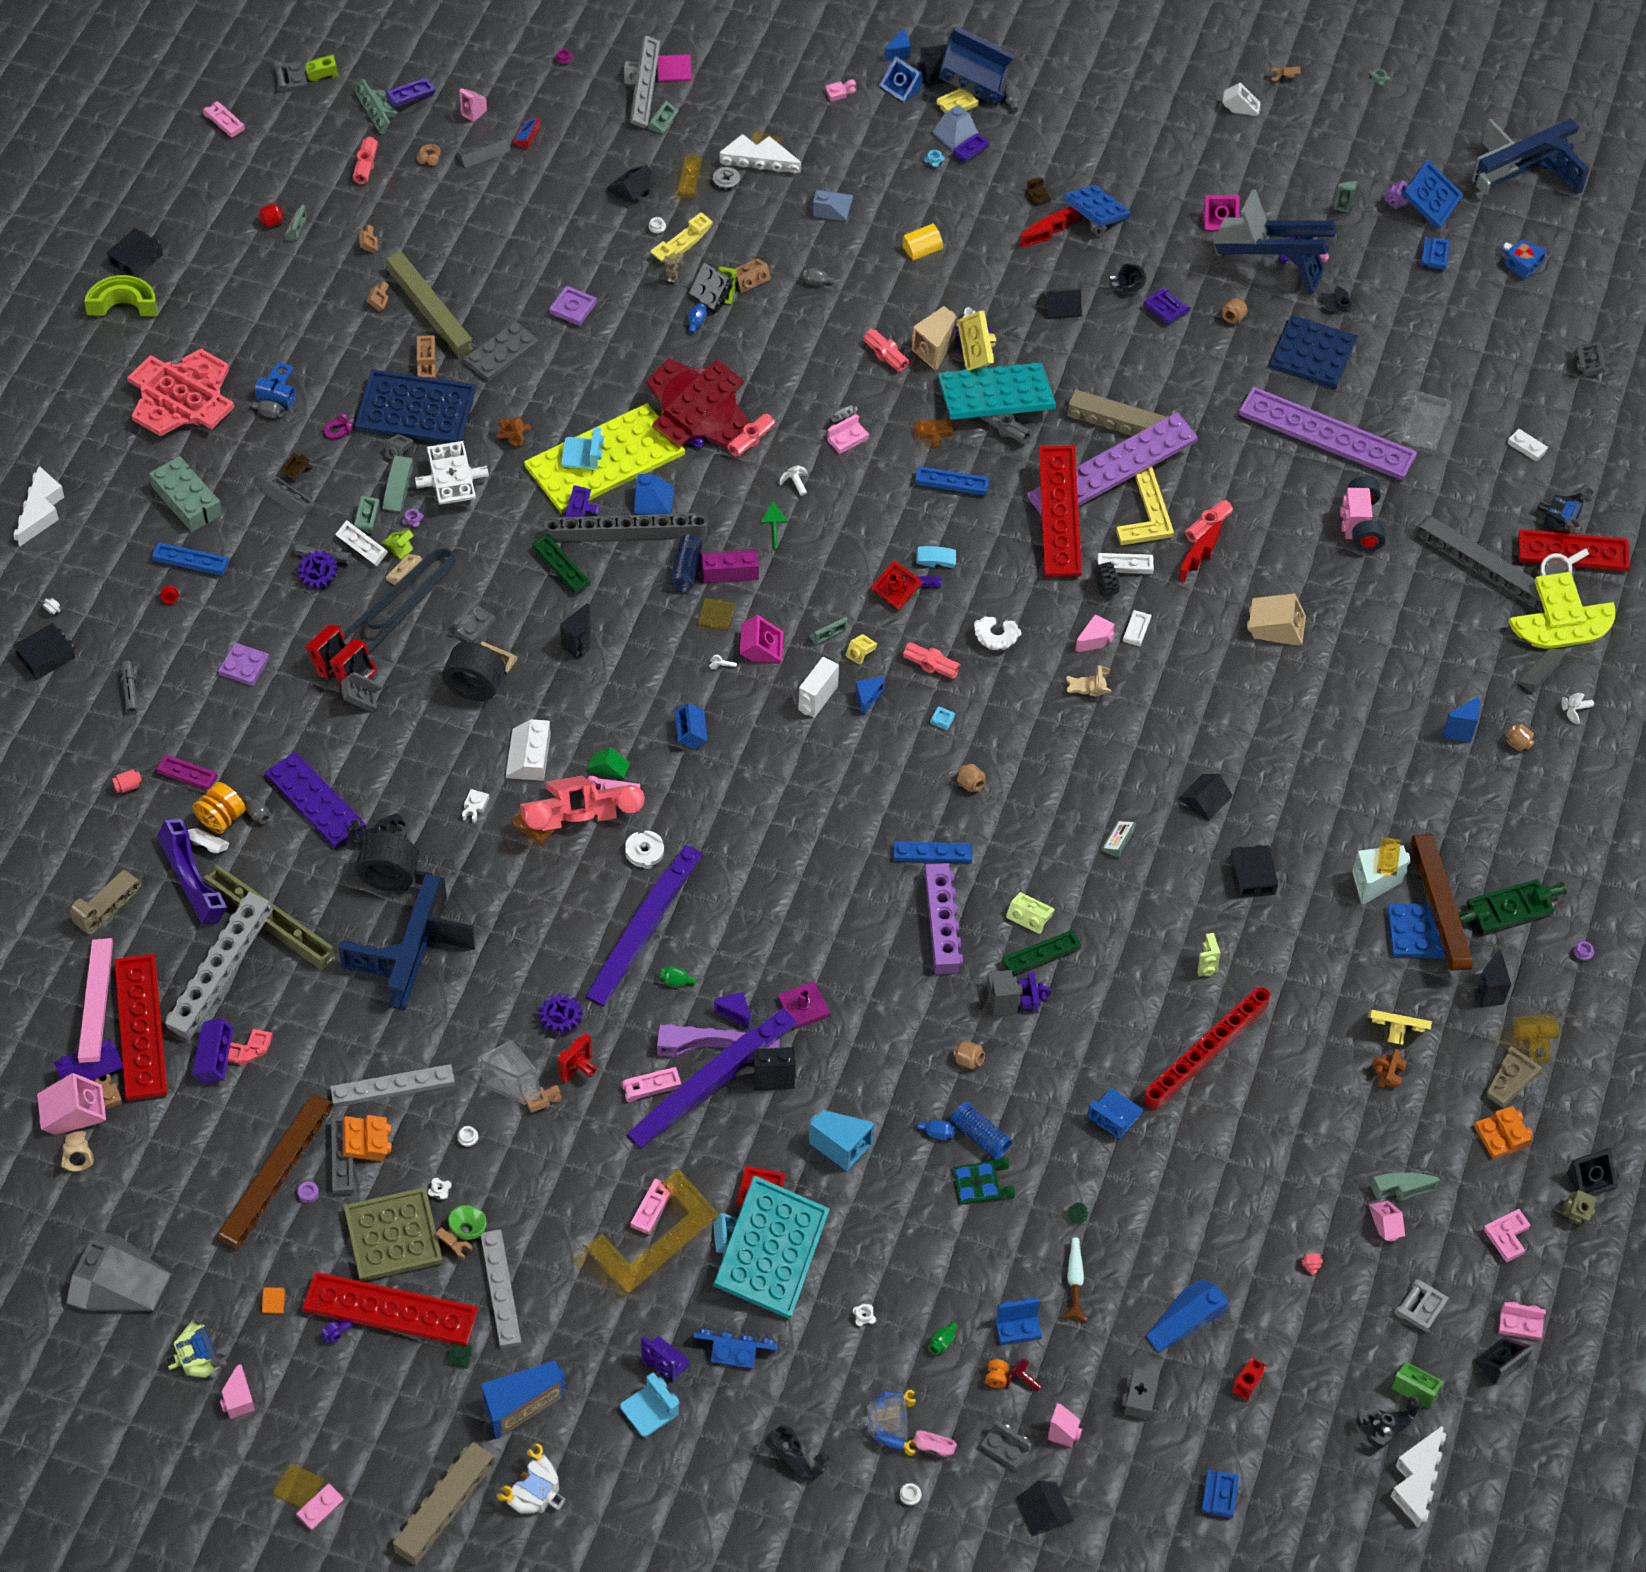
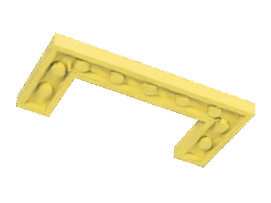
M1151 466L1135 475L1150 522L1117 527L1116 533L1120 545L1174 537V531Z

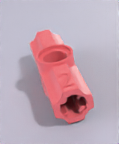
M373 137L363 139L361 149L357 153L358 160L353 180L358 184L368 182L370 172L374 168L373 161L378 141Z
M870 329L867 331L863 341L875 351L877 358L882 362L887 361L897 372H903L909 365V360L898 351L895 342L891 339L886 340L876 330Z
M763 414L754 423L745 425L743 432L728 444L731 454L735 457L740 456L750 447L757 446L759 439L775 426L772 416Z
M1221 500L1212 509L1205 510L1202 513V517L1185 531L1188 540L1196 543L1219 520L1223 521L1233 513L1231 504L1227 500Z
M911 642L907 644L903 653L904 658L920 664L924 671L928 673L936 671L952 679L956 678L961 665L943 657V654L935 648L927 650Z

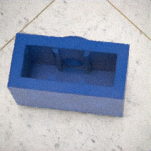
M689 702L675 710L678 742L693 750L706 743L708 740L704 710Z

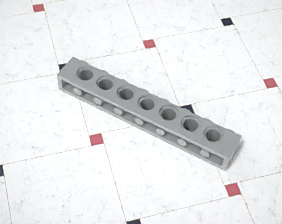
M248 892L247 896L242 898L238 910L231 915L229 924L225 930L220 932L215 946L210 948L208 957L199 965L197 974L188 982L184 994L178 998L176 1007L167 1015L165 1024L170 1032L189 1041L191 1040L273 911L268 900L251 892ZM253 914L251 917L245 918L247 915ZM243 930L240 934H235L237 931ZM227 947H232L230 950L225 951ZM217 963H222L220 966L214 967ZM211 979L209 983H204L206 980ZM196 996H200L199 999L193 1000ZM190 1012L188 1016L183 1017L185 1013Z

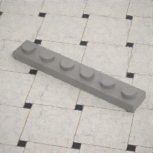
M646 35L642 39L630 123L644 129L648 126L660 41Z
M450 1064L330 1087L334 1107L455 1086Z
M501 1229L483 1232L481 1240L500 1349L521 1346Z

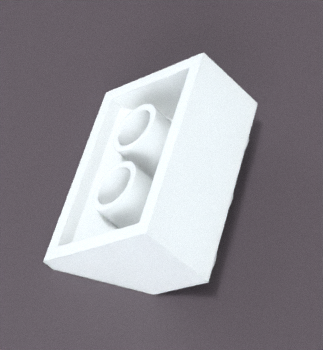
M531 719L513 728L506 778L544 781L551 734L550 721Z

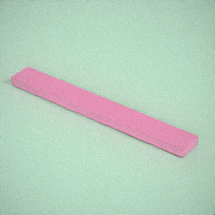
M112 938L92 940L78 1053L79 1063L100 1061L113 951Z

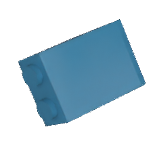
M823 1110L819 1115H814L810 1120L809 1144L846 1171L873 1144L874 1124L870 1121Z

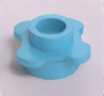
M931 150L928 156L924 158V161L930 163L933 167H938L939 163L943 162L945 158L941 156L939 151Z

